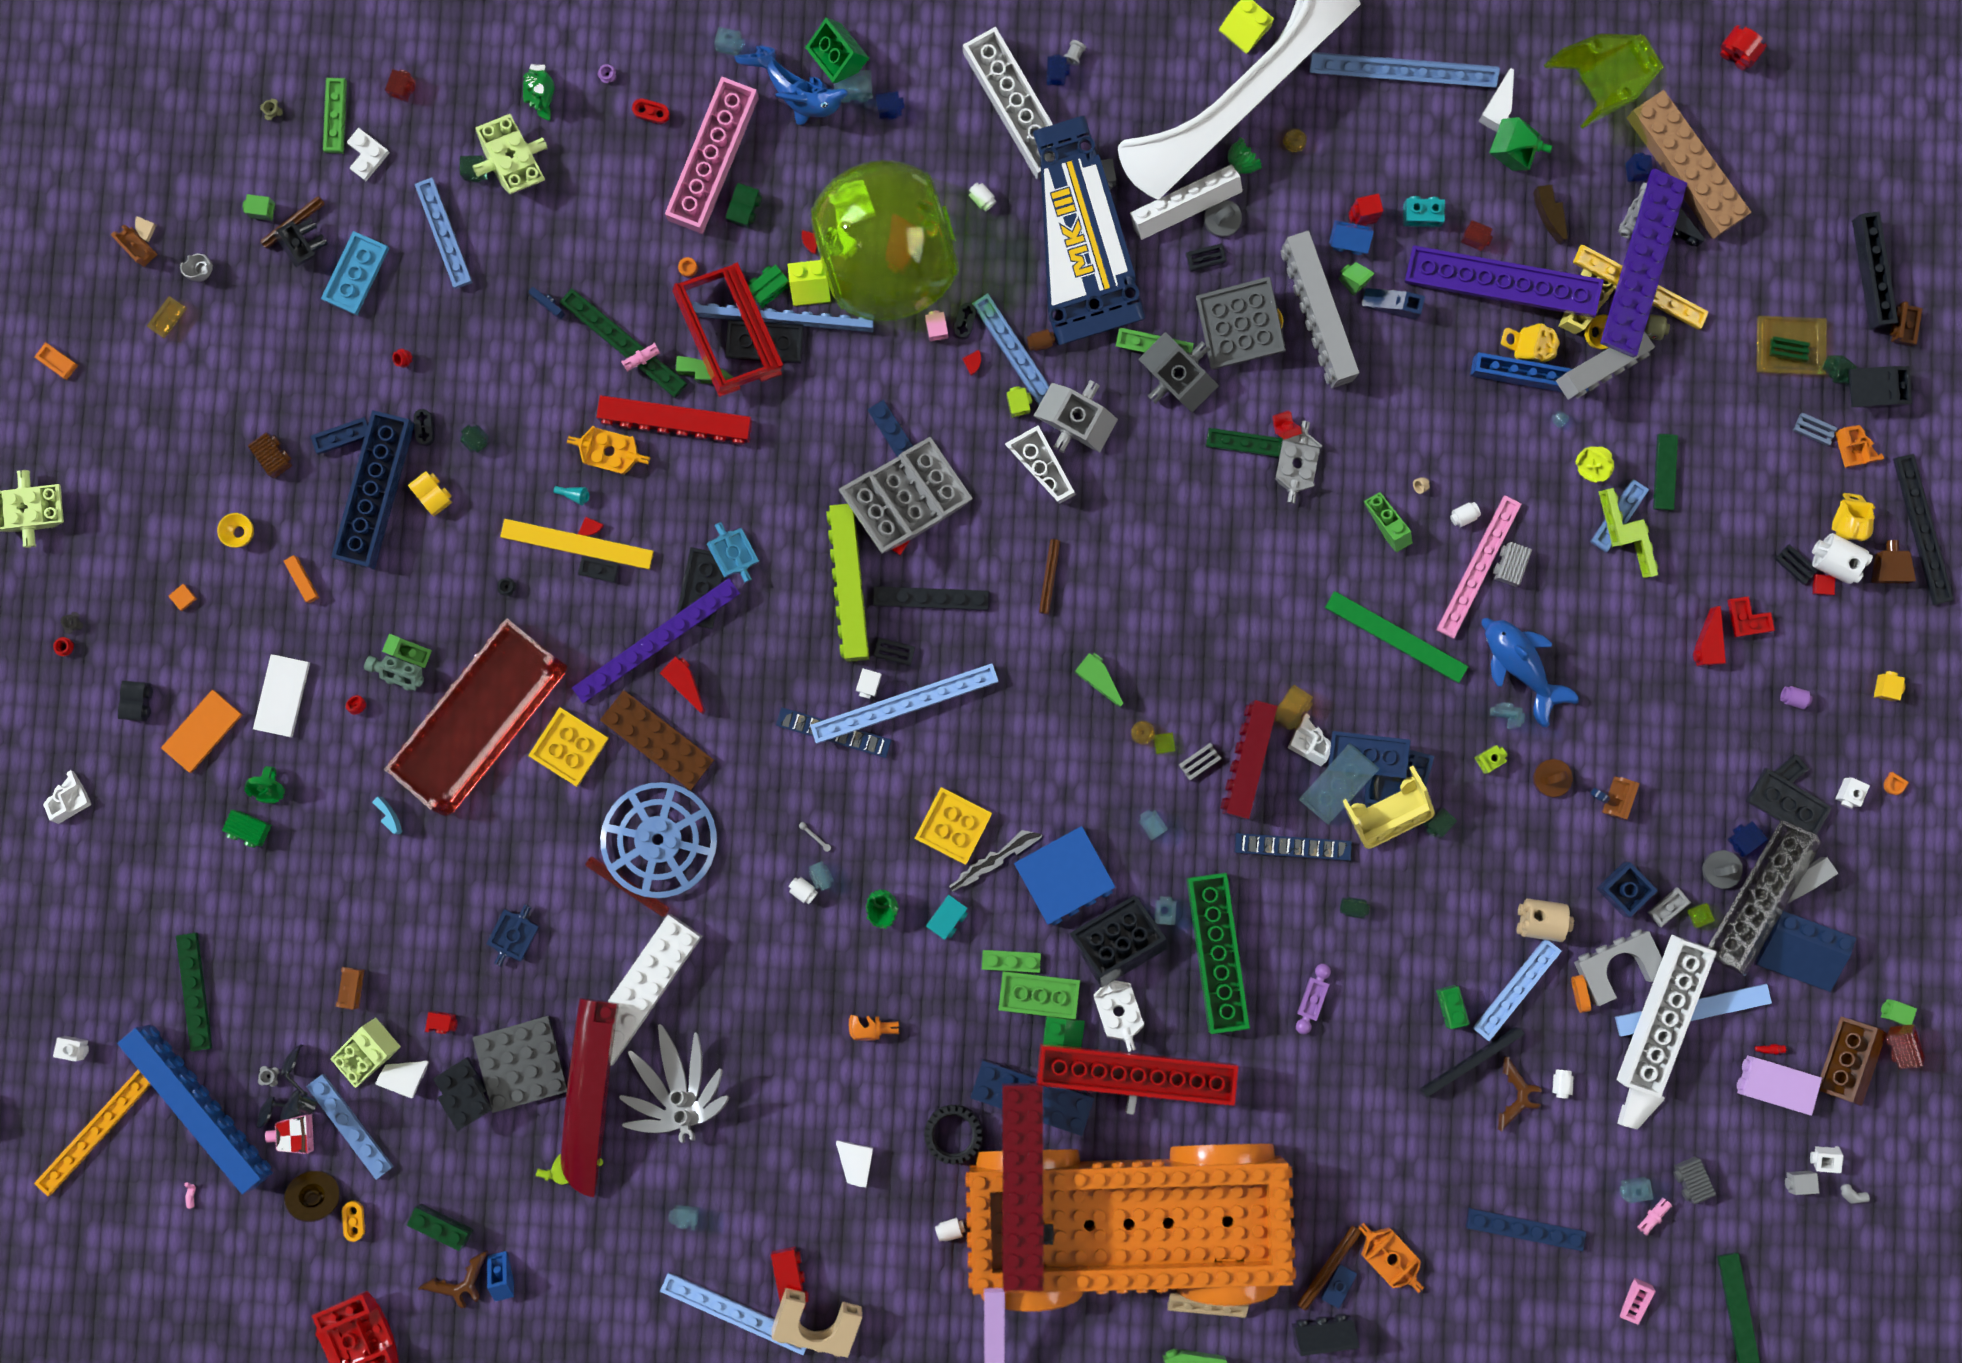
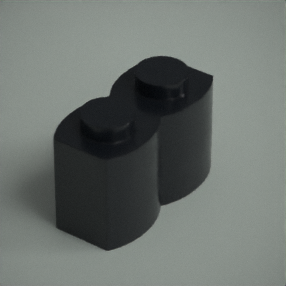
M122 681L118 719L147 721L151 714V708L148 703L153 695L151 683Z

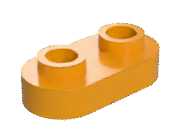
M350 1201L342 1209L343 1234L348 1241L354 1242L361 1239L365 1234L364 1208L360 1202ZM352 1207L357 1209L356 1214L352 1213ZM353 1227L358 1229L357 1234L353 1232Z

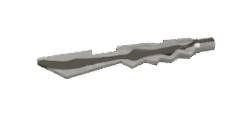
M1021 830L998 853L990 852L985 859H980L976 864L970 865L968 871L962 872L959 879L949 885V887L954 892L960 887L967 886L978 880V876L990 872L1003 864V859L1013 852L1016 855L1042 838V835Z

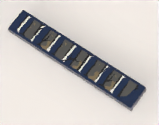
M781 707L776 726L814 737L810 725L823 721V719ZM857 730L827 741L887 758L892 740Z
M1235 833L1234 852L1351 860L1352 841Z

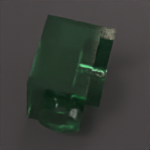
M1828 355L1822 369L1833 379L1832 382L1849 383V369H1856L1857 366L1843 355Z

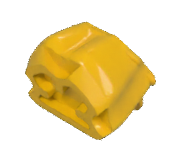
M1538 323L1524 327L1520 333L1510 328H1505L1501 345L1515 351L1514 356L1516 359L1547 362L1557 356L1560 341L1554 329L1545 326V324ZM1509 333L1513 334L1515 338L1512 345L1508 344L1506 340Z
M1843 493L1845 499L1840 502V506L1833 519L1832 530L1836 531V535L1848 540L1865 541L1869 539L1873 534L1874 504L1866 502L1861 495Z

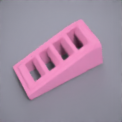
M1634 1278L1620 1317L1639 1325L1656 1292L1654 1287L1647 1282ZM1632 1303L1640 1305L1639 1308L1633 1306ZM1629 1310H1632V1311L1636 1312L1637 1314H1636V1315H1633V1314H1631V1313H1628V1311H1629Z

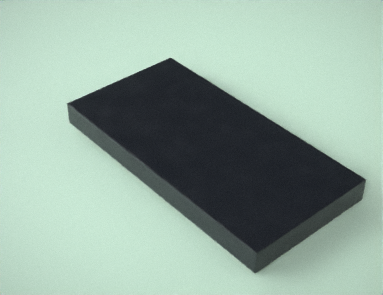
M728 320L725 358L761 361L744 321ZM764 322L781 361L801 363L804 325Z
M690 547L676 615L723 582L724 576L711 551ZM717 611L696 626L713 629Z
M1764 768L1746 799V802L1812 841H1814L1832 809L1831 806L1768 768Z

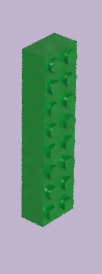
M1227 873L1186 878L1208 1032L1215 1034L1250 1029Z

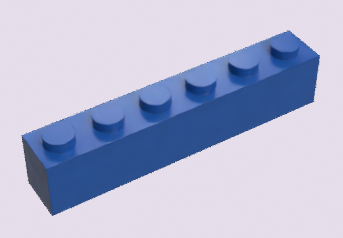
M1478 352L1473 357L1470 376L1563 392L1556 380L1572 369Z

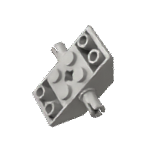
M1089 380L1082 395L1071 388L1051 383L1034 414V417L1061 432L1053 447L1057 450L1062 443L1059 450L1062 453L1065 452L1071 438L1100 453L1118 420L1106 408L1092 401L1100 387L1096 383L1091 390L1094 381ZM1079 413L1080 419H1074L1073 415Z

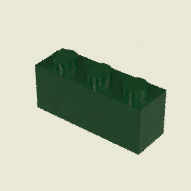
M423 1204L415 1207L406 1225L457 1251L462 1250L466 1246L473 1231L472 1228Z

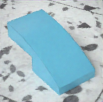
M376 797L372 803L386 815L381 822L393 834L400 835L402 829L396 813L383 797Z

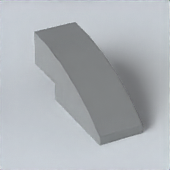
M1821 857L1806 868H1801L1771 890L1780 903L1786 905L1837 875L1838 872L1827 857Z

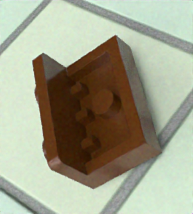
M1904 301L1896 306L1898 323L1891 327V342L1915 346L1917 345L1922 308L1909 306V302Z

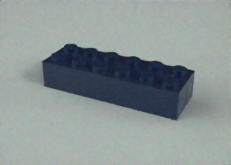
M983 1059L970 1098L1002 1109V1083H1036L1037 1077ZM1043 1086V1123L1082 1136L1094 1097L1074 1089Z

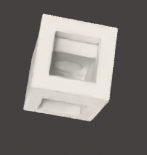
M1815 1146V1152L1810 1153V1162L1814 1165L1816 1171L1841 1173L1843 1154L1839 1146H1835V1148Z

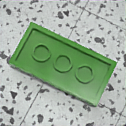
M1003 971L998 1010L1076 1019L1080 980Z

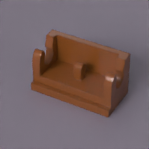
M122 225L123 231L121 233L114 231L111 236L138 264L145 267L158 254L132 227L129 228L126 225Z
M1615 776L1608 792L1610 800L1604 804L1602 813L1620 820H1627L1640 783Z
M342 967L338 1002L335 1007L357 1009L360 1004L365 969Z

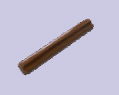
M319 196L315 197L261 239V244L266 249L271 247L278 241L274 236L278 228L291 221L295 225L300 224L325 204Z
M1051 539L1039 608V613L1049 614L1060 547V541L1056 539Z

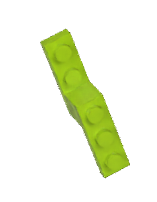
M1614 488L1598 491L1612 547L1634 542L1642 577L1658 575V564L1654 560L1653 545L1649 540V529L1644 519L1623 524V515L1619 510L1617 503L1618 495Z

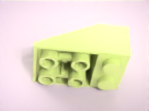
M374 1018L361 1026L333 1055L331 1061L356 1088L383 1065L401 1046L378 1019Z

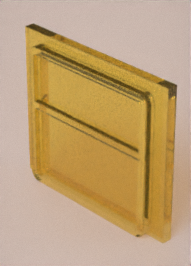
M1757 317V372L1826 374V318ZM1775 336L1810 343L1808 350H1810L1808 354L1809 361L1805 363L1770 356V339ZM1775 349V351L1785 352L1784 350ZM1786 352V353H1792V354L1802 355L1801 353H1796V352Z

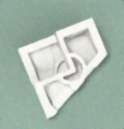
M71 770L67 772L68 778L62 786L58 785L53 795L43 804L49 820L57 824L92 805L83 785L74 771Z
M1629 1088L1625 1105L1622 1104L1617 1123L1638 1129L1664 1101L1665 1097L1661 1096L1659 1098Z

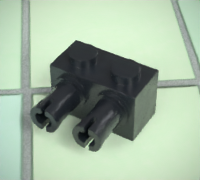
M308 218L298 225L291 221L275 231L274 236L295 267L311 260L316 250L328 245L326 239L323 240L324 236L322 234L308 242L303 237L306 233L317 228L315 222L312 224V218Z

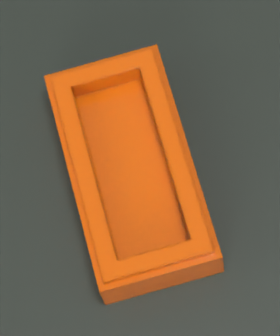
M46 342L34 357L65 380H68L78 364Z

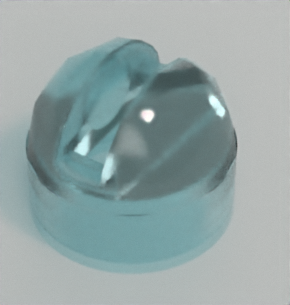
M1556 411V415H1552V422L1558 428L1563 427L1569 420V416L1563 411Z

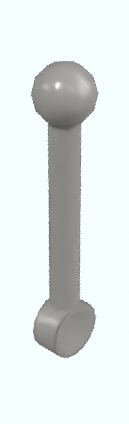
M801 822L799 824V828L805 830L818 843H820L823 846L824 851H830L831 846L829 844H825L808 827H806L807 825L805 822Z

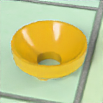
M1596 315L1585 328V339L1595 349L1609 348L1600 344L1608 315ZM1594 327H1597L1599 330L1596 338L1592 336V329Z
M231 513L221 519L218 524L217 533L223 544L232 548H240L251 541L254 528L252 522L243 514ZM237 527H242L244 534L237 538L234 535V530Z

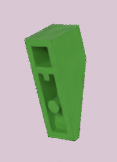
M1089 653L1074 673L1118 707H1121L1123 702L1105 665L1102 663L1103 659L1095 653L1093 655Z
M1171 1349L1166 1352V1355H1163L1165 1363H1227L1225 1356L1188 1350L1177 1351V1349Z

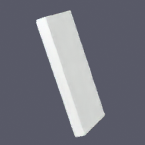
M271 654L253 729L293 737L310 666L309 662Z

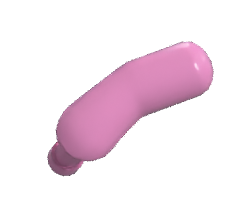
M186 1182L185 1187L188 1188L185 1197L186 1207L191 1209L195 1206L194 1193L196 1187L194 1184L190 1185L189 1182Z

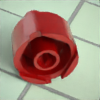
M1737 25L1722 43L1720 56L1726 60L1732 59L1736 62L1737 68L1745 70L1754 65L1766 49L1767 44L1763 45L1761 43L1763 38L1752 29L1744 27L1742 30L1739 29L1740 25Z

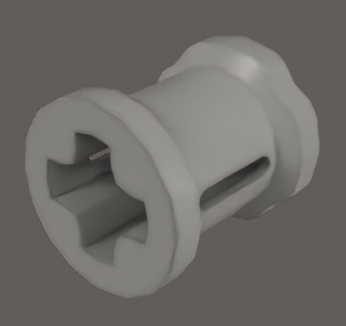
M1072 40L1070 42V49L1063 59L1067 63L1077 66L1086 46L1077 40Z

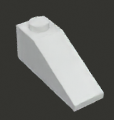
M1512 68L1504 77L1478 121L1496 132L1501 120L1509 118L1508 116L1512 111L1514 69Z

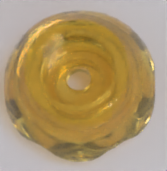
M1300 129L1287 131L1283 138V144L1290 152L1302 151L1307 143V137Z
M1147 721L1135 723L1131 729L1132 739L1142 745L1148 744L1155 737L1153 725Z

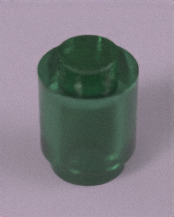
M1352 897L1342 898L1340 913L1345 916L1364 919L1365 915L1368 916L1370 905L1367 904V900Z

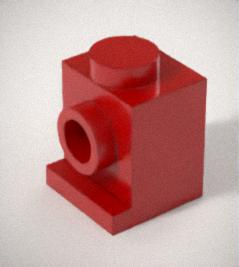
M438 1011L428 1012L425 1032H431L434 1029L435 1033L439 1034L455 1031L458 1022L455 1020L456 1015Z

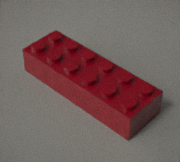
M1257 700L1246 705L1244 711L1246 721L1244 724H1241L1239 735H1242L1241 741L1236 743L1234 751L1237 757L1236 760H1232L1230 766L1232 776L1227 780L1225 790L1228 791L1227 796L1222 799L1220 809H1223L1222 814L1244 820L1250 818L1278 706Z

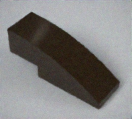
M1553 185L1537 186L1533 191V196L1539 216L1554 240L1559 245L1563 244L1568 239L1563 202L1555 203Z

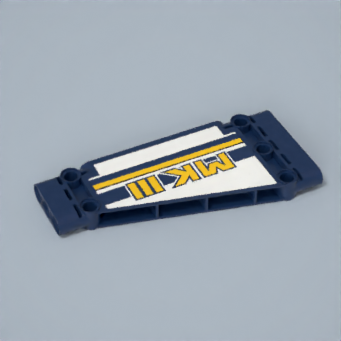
M1076 117L1033 131L1041 165L1048 318L1051 322L1057 345L1067 344L1146 319L1139 297V289L1135 284L1136 277L1101 159L1096 154L1095 142L1091 137L1086 117ZM1087 142L1090 145V150L1084 151L1080 144ZM1047 153L1052 154L1054 161H1046L1044 155ZM1126 289L1133 290V298L1126 297ZM1096 300L1098 302V309H1091L1089 301ZM1135 301L1138 302V303H1134V304H1131V305H1127L1128 303H1132V302H1135ZM1119 306H1120V308H1118V309L1109 311V309L1116 308V307H1119ZM1053 312H1061L1062 320H1055ZM1102 312V314L1091 317V315ZM1083 317H1084L1083 320H1079V321L1073 322L1074 320H1077V319H1080V318H1083ZM1066 323V325L1055 328L1057 325Z

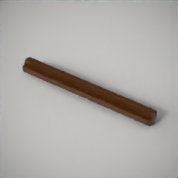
M1355 1226L1350 1227L1299 1300L1297 1305L1301 1309L1306 1311L1361 1234V1231Z

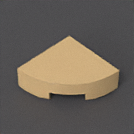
M136 217L135 227L137 233L141 238L149 242L156 225Z

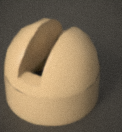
M1425 477L1414 480V490L1419 494L1426 492L1430 488L1429 480Z

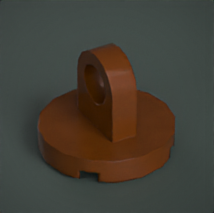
M1549 759L1538 764L1533 774V781L1536 789L1541 794L1548 797H1558L1570 789L1573 776L1566 763L1557 759Z

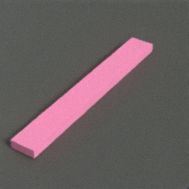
M1505 495L1503 496L1436 631L1452 639L1455 638L1522 505L1521 503Z

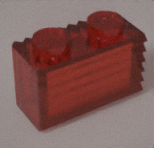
M1915 1025L1890 1027L1888 1034H1886V1042L1893 1049L1891 1051L1892 1061L1897 1062L1899 1069L1923 1067L1925 1055Z

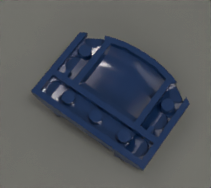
M1410 750L1407 778L1413 777L1410 767L1414 766L1426 787L1434 756ZM1369 774L1365 788L1366 808L1400 792V785L1405 778Z

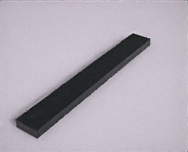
M1910 454L1894 458L1893 462L1932 604L1936 605L1953 601V594L1915 456Z

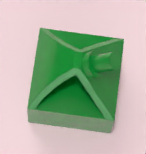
M1506 118L1501 120L1489 154L1512 171L1530 170L1536 151L1540 152L1541 150L1550 153L1552 145L1543 143L1541 140L1542 135L1521 118Z

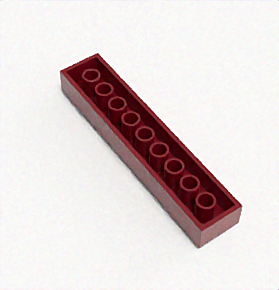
M1002 1083L1003 1291H1043L1042 1083Z

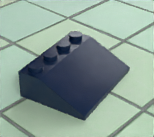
M1774 910L1756 965L1831 992L1851 956L1856 938L1785 911Z

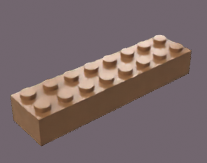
M1664 90L1634 109L1628 115L1627 120L1665 173L1687 182L1683 198L1712 239L1751 213Z

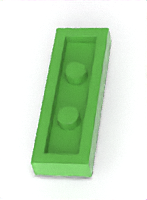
M983 950L982 970L1040 973L1041 953Z

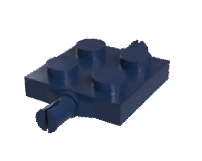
M524 904L520 914H515L507 909L503 910L486 943L495 948L499 953L494 964H498L501 967L506 957H512L520 962L523 960L540 927L526 918L532 908L531 906Z

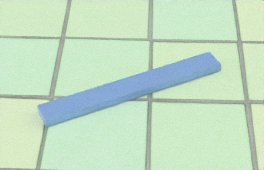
M1762 984L1699 998L1690 1021L1771 1004L1768 985ZM1642 1011L1615 1017L1619 1036L1634 1034Z
M668 1272L660 1292L804 1355L805 1347L799 1348L792 1344L778 1343L772 1340L774 1318Z

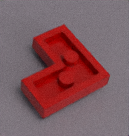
M1749 596L1728 600L1734 637L1775 631L1771 612L1752 615Z

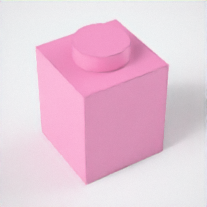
M936 310L929 312V315H925L929 341L947 339L948 331L944 312Z

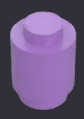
M1790 686L1783 688L1780 700L1786 705L1805 709L1810 706L1812 696H1810V691Z

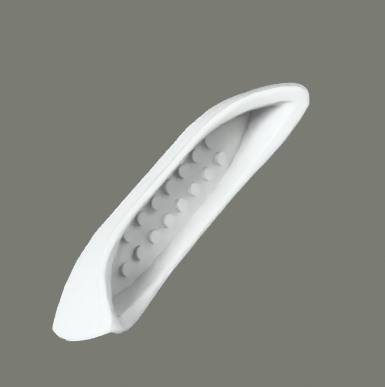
M1296 0L1291 17L1275 44L1215 103L1195 118L1176 128L1144 137L1125 139L1119 144V158L1131 182L1147 195L1159 200L1361 5L1360 1Z

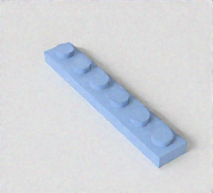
M1543 940L1474 1025L1473 1029L1487 1041H1490L1561 953V950L1549 940Z

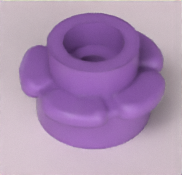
M606 64L600 67L598 77L601 78L602 82L609 83L616 79V69L613 66Z

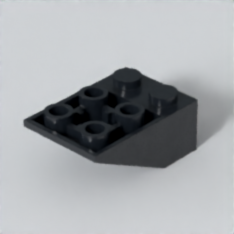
M1909 366L1849 369L1851 407L1897 408L1912 404Z

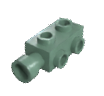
M387 655L382 662L378 661L376 657L368 656L364 664V670L372 673L374 671L378 672L379 678L385 680L386 683H395L403 686L405 690L415 691L417 687H421L424 680L421 667Z

